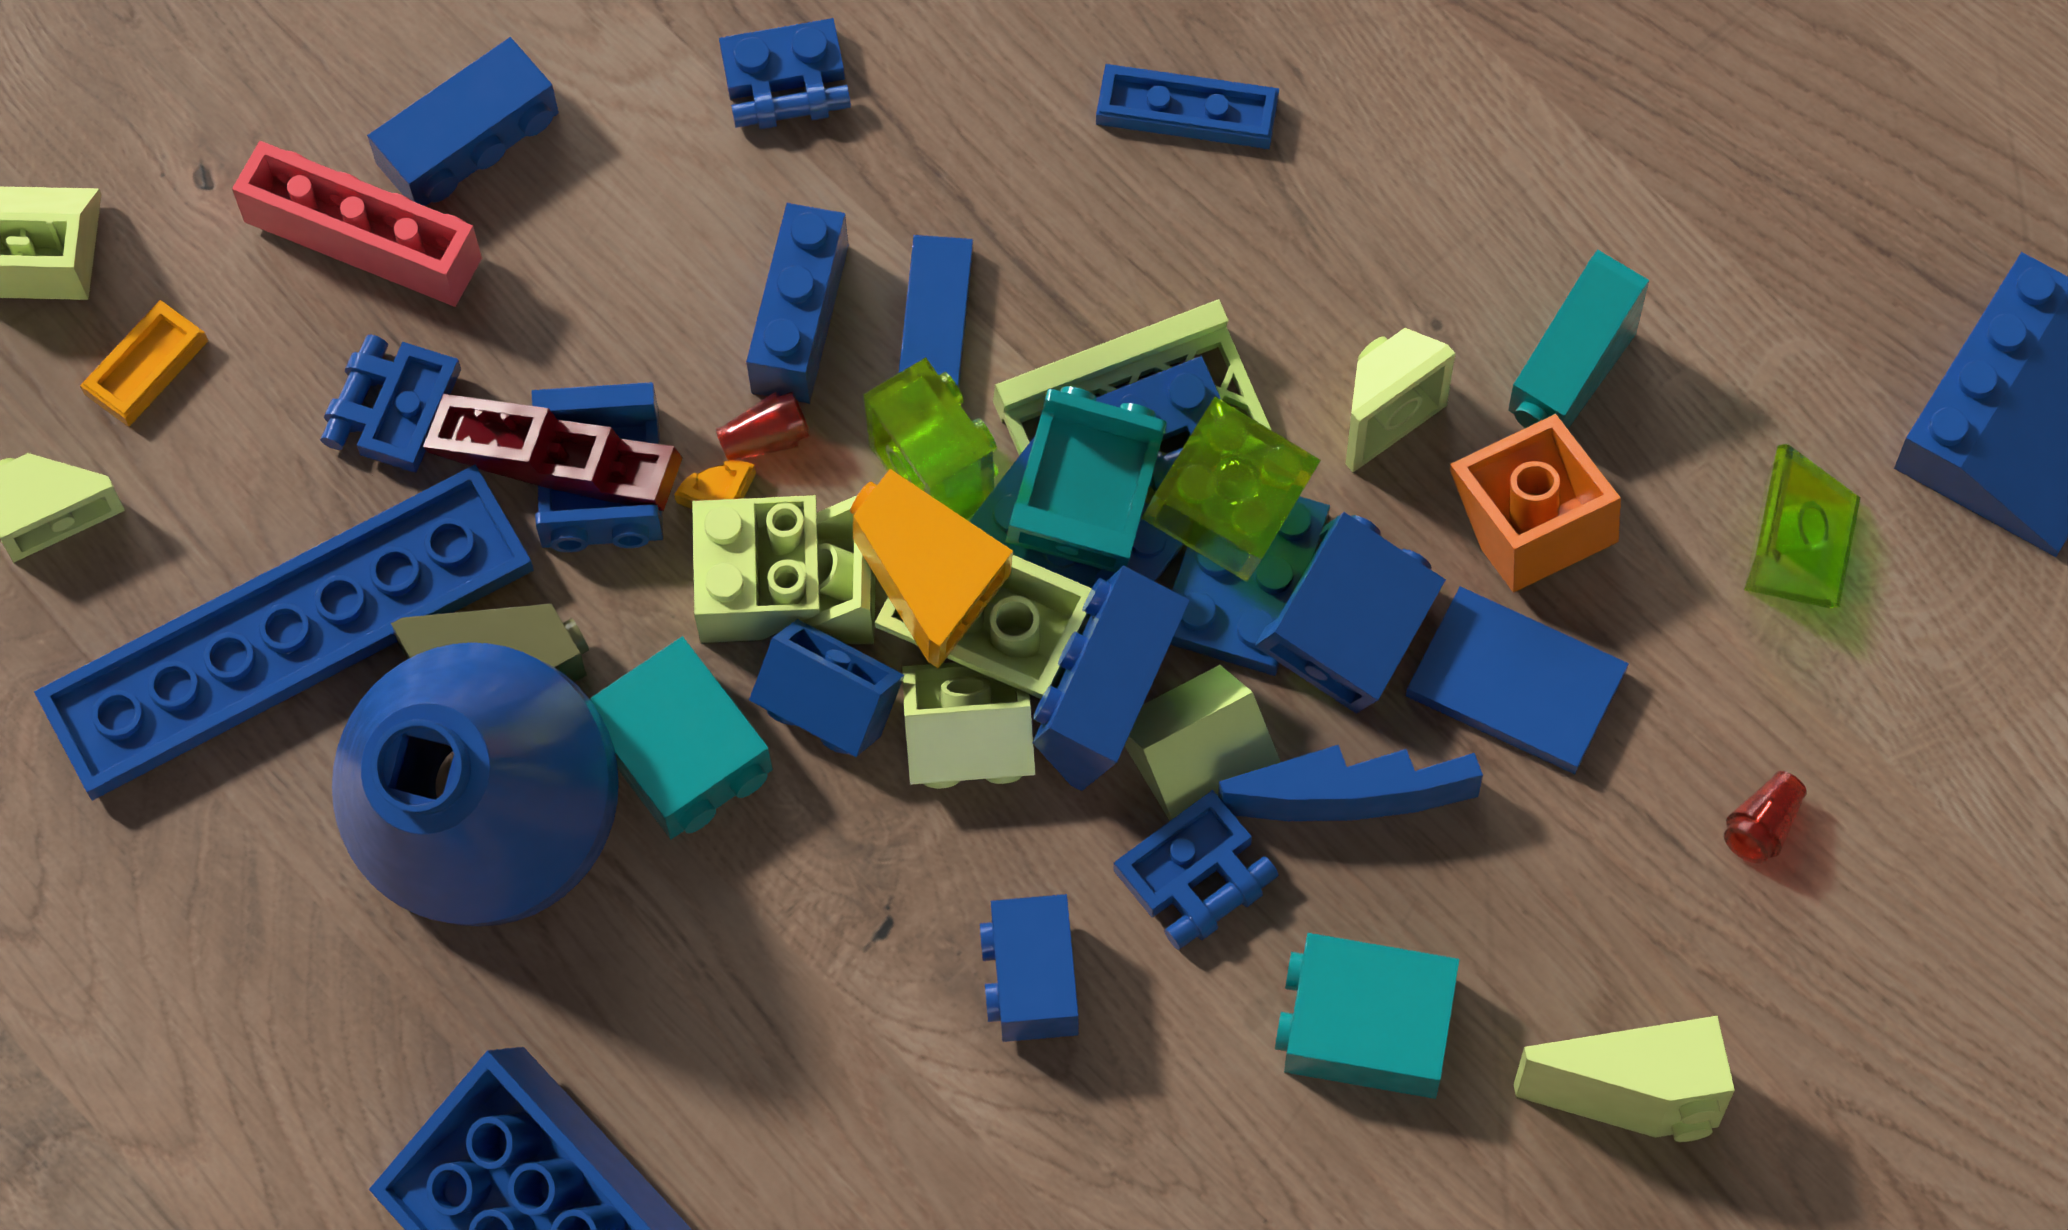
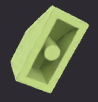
M30 453L16 459L6 458L0 460V540L13 563L125 511L109 477Z

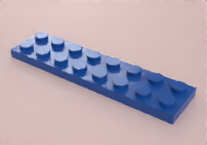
M475 464L34 691L87 794L93 801L398 642L391 625L396 620L403 617L454 613L534 571L533 564Z

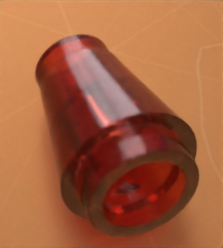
M775 391L728 421L726 425L716 428L719 442L728 461L799 448L798 441L811 436L804 414L793 391L779 396Z
M1778 771L1727 817V829L1724 832V840L1733 853L1753 864H1763L1768 858L1776 857L1780 854L1800 809L1802 800L1807 794L1806 787L1801 780L1788 772Z

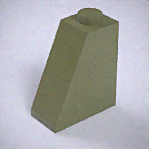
M552 603L403 617L391 623L398 644L407 660L417 654L446 645L489 643L506 646L533 656L553 666L573 682L587 676L581 655L589 651L588 645L573 618L562 622Z

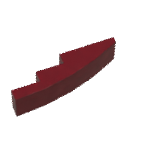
M443 394L423 445L428 453L468 466L476 464L478 469L497 475L606 502L629 506L657 505L659 511H664L683 459L674 446L620 439L611 427L558 420L549 408Z

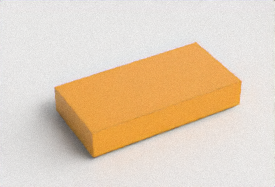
M159 300L87 377L80 387L85 396L123 424L130 427L208 342L207 336L203 330Z

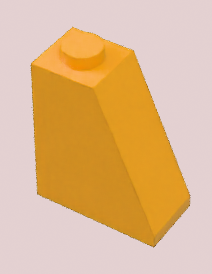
M889 469L877 485L870 481L855 498L850 512L853 514V540L927 661L936 668H939L1010 576L1013 550L892 469Z

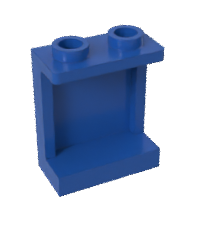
M653 382L532 390V406L549 408L558 420L611 427L620 439L660 444L659 407ZM538 486V512L535 514V522L542 548L552 547L560 552H577L585 549L588 545L610 543L621 548H638L646 545L649 541L663 540L662 511H659L657 505L629 506Z
M1343 512L1324 526L1319 535L1320 539H1322L1320 546L1279 617L1265 626L1255 647L1357 714L1379 700L1446 579L1432 571L1429 561L1420 554L1407 549H1399L1381 537L1379 528L1371 521L1356 515L1350 516Z

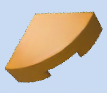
M730 460L724 461V465L708 468L698 474L694 472L676 490L674 494L675 501L692 509V501L744 499L756 475L755 464Z

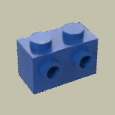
M797 619L772 637L749 701L766 709L768 715L774 720L786 725H796L819 737L827 748L838 753L851 754L857 757L881 737L905 675Z
M1067 894L991 901L992 922L980 923L983 961L995 960L997 983L985 984L988 1022L1001 1021L1002 1042L1078 1036V1006Z

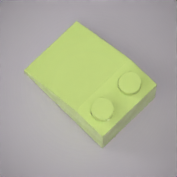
M1718 1016L1524 1047L1514 1081L1515 1095L1518 1098L1655 1138L1673 1135L1674 1140L1677 1142L1695 1141L1713 1133L1712 1128L1719 1127L1735 1091Z

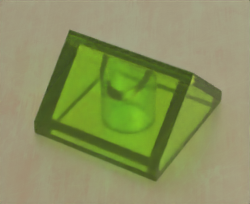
M1789 444L1777 446L1766 479L1744 590L1829 609L1840 607L1861 497Z

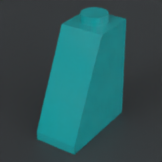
M1597 249L1513 384L1508 411L1514 414L1516 420L1524 428L1556 414L1566 428L1569 429L1635 337L1648 289L1649 280Z

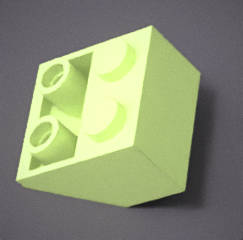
M0 187V298L89 299L101 202V192L99 189Z
M816 495L692 501L694 616L700 643L763 640L782 631L797 619L805 621L820 614Z

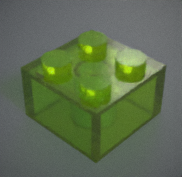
M925 357L863 394L869 446L887 472L889 469H892L967 519L976 513L995 488L994 477L998 476V470L993 461V452L997 450V445L984 422L979 418L971 421L960 406L964 403V400L952 377L947 372L938 375Z
M1214 396L1141 519L1248 582L1321 460Z

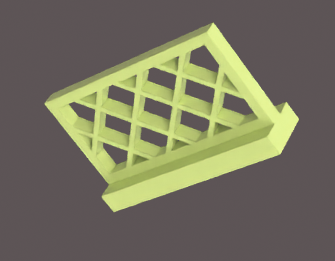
M1219 299L995 384L993 403L1001 422L1006 423L1020 456L1030 443L1022 422L1041 415L1048 389L1061 391L1062 387L1070 386L1087 390L1094 395L1097 393L1104 395L1116 390L1114 387L1129 381V384H1132L1144 375L1152 372H1162L1172 368L1170 365L1183 360L1187 362L1194 359L1196 355L1219 347L1228 371L1221 387L1216 386L1221 400L1246 410L1254 427V430L1239 435L1243 449L1223 458L1270 441L1274 436L1227 329L1229 320ZM1231 379H1233L1239 395L1227 390ZM1214 420L1206 423L1209 431L1213 435L1221 433L1220 431L1211 428Z

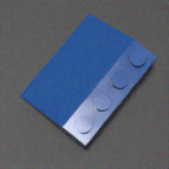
M2021 252L1907 435L1894 469L2054 557L2058 556L2068 539V276Z
M525 1047L487 1050L369 1188L371 1193L405 1230H692Z

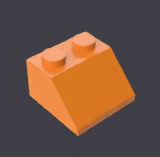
M1556 414L1450 464L1451 475L1480 548L1513 593L1619 542L1621 497Z

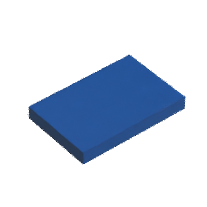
M1460 586L1407 688L1406 697L1572 774H1576L1625 676L1629 663Z

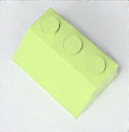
M1013 555L1010 576L947 658L1041 699L1049 686L1054 688L1059 686L1066 669L1059 666L1058 661L1071 635L1075 631L1082 635L1091 615L1082 610L1092 588ZM888 597L875 621V627L917 645Z

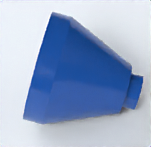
M460 643L437 647L413 656L386 673L370 688L352 712L337 747L332 777L333 807L337 826L350 857L366 879L385 897L412 913L436 921L480 927L511 923L535 915L559 901L578 885L600 856L609 837L615 818L619 788L618 765L609 731L600 713L581 688L565 674L533 656L506 646L489 643ZM453 752L454 755L444 793L437 798L436 778L439 768L446 757Z

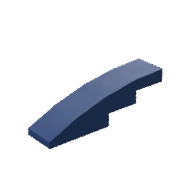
M1335 745L1219 781L1218 797L1234 816L1278 821H1352L1415 813L1476 798L1479 796L1483 773L1475 753L1415 771L1407 749L1347 767L1339 745Z

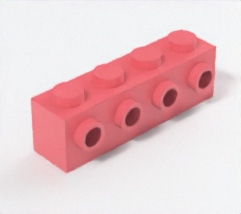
M263 141L258 142L232 188L245 223L454 307L459 302L482 260L474 227L462 219L450 214H443L413 202L401 194L385 191L360 181L348 173L335 171L310 161L298 153L285 151Z

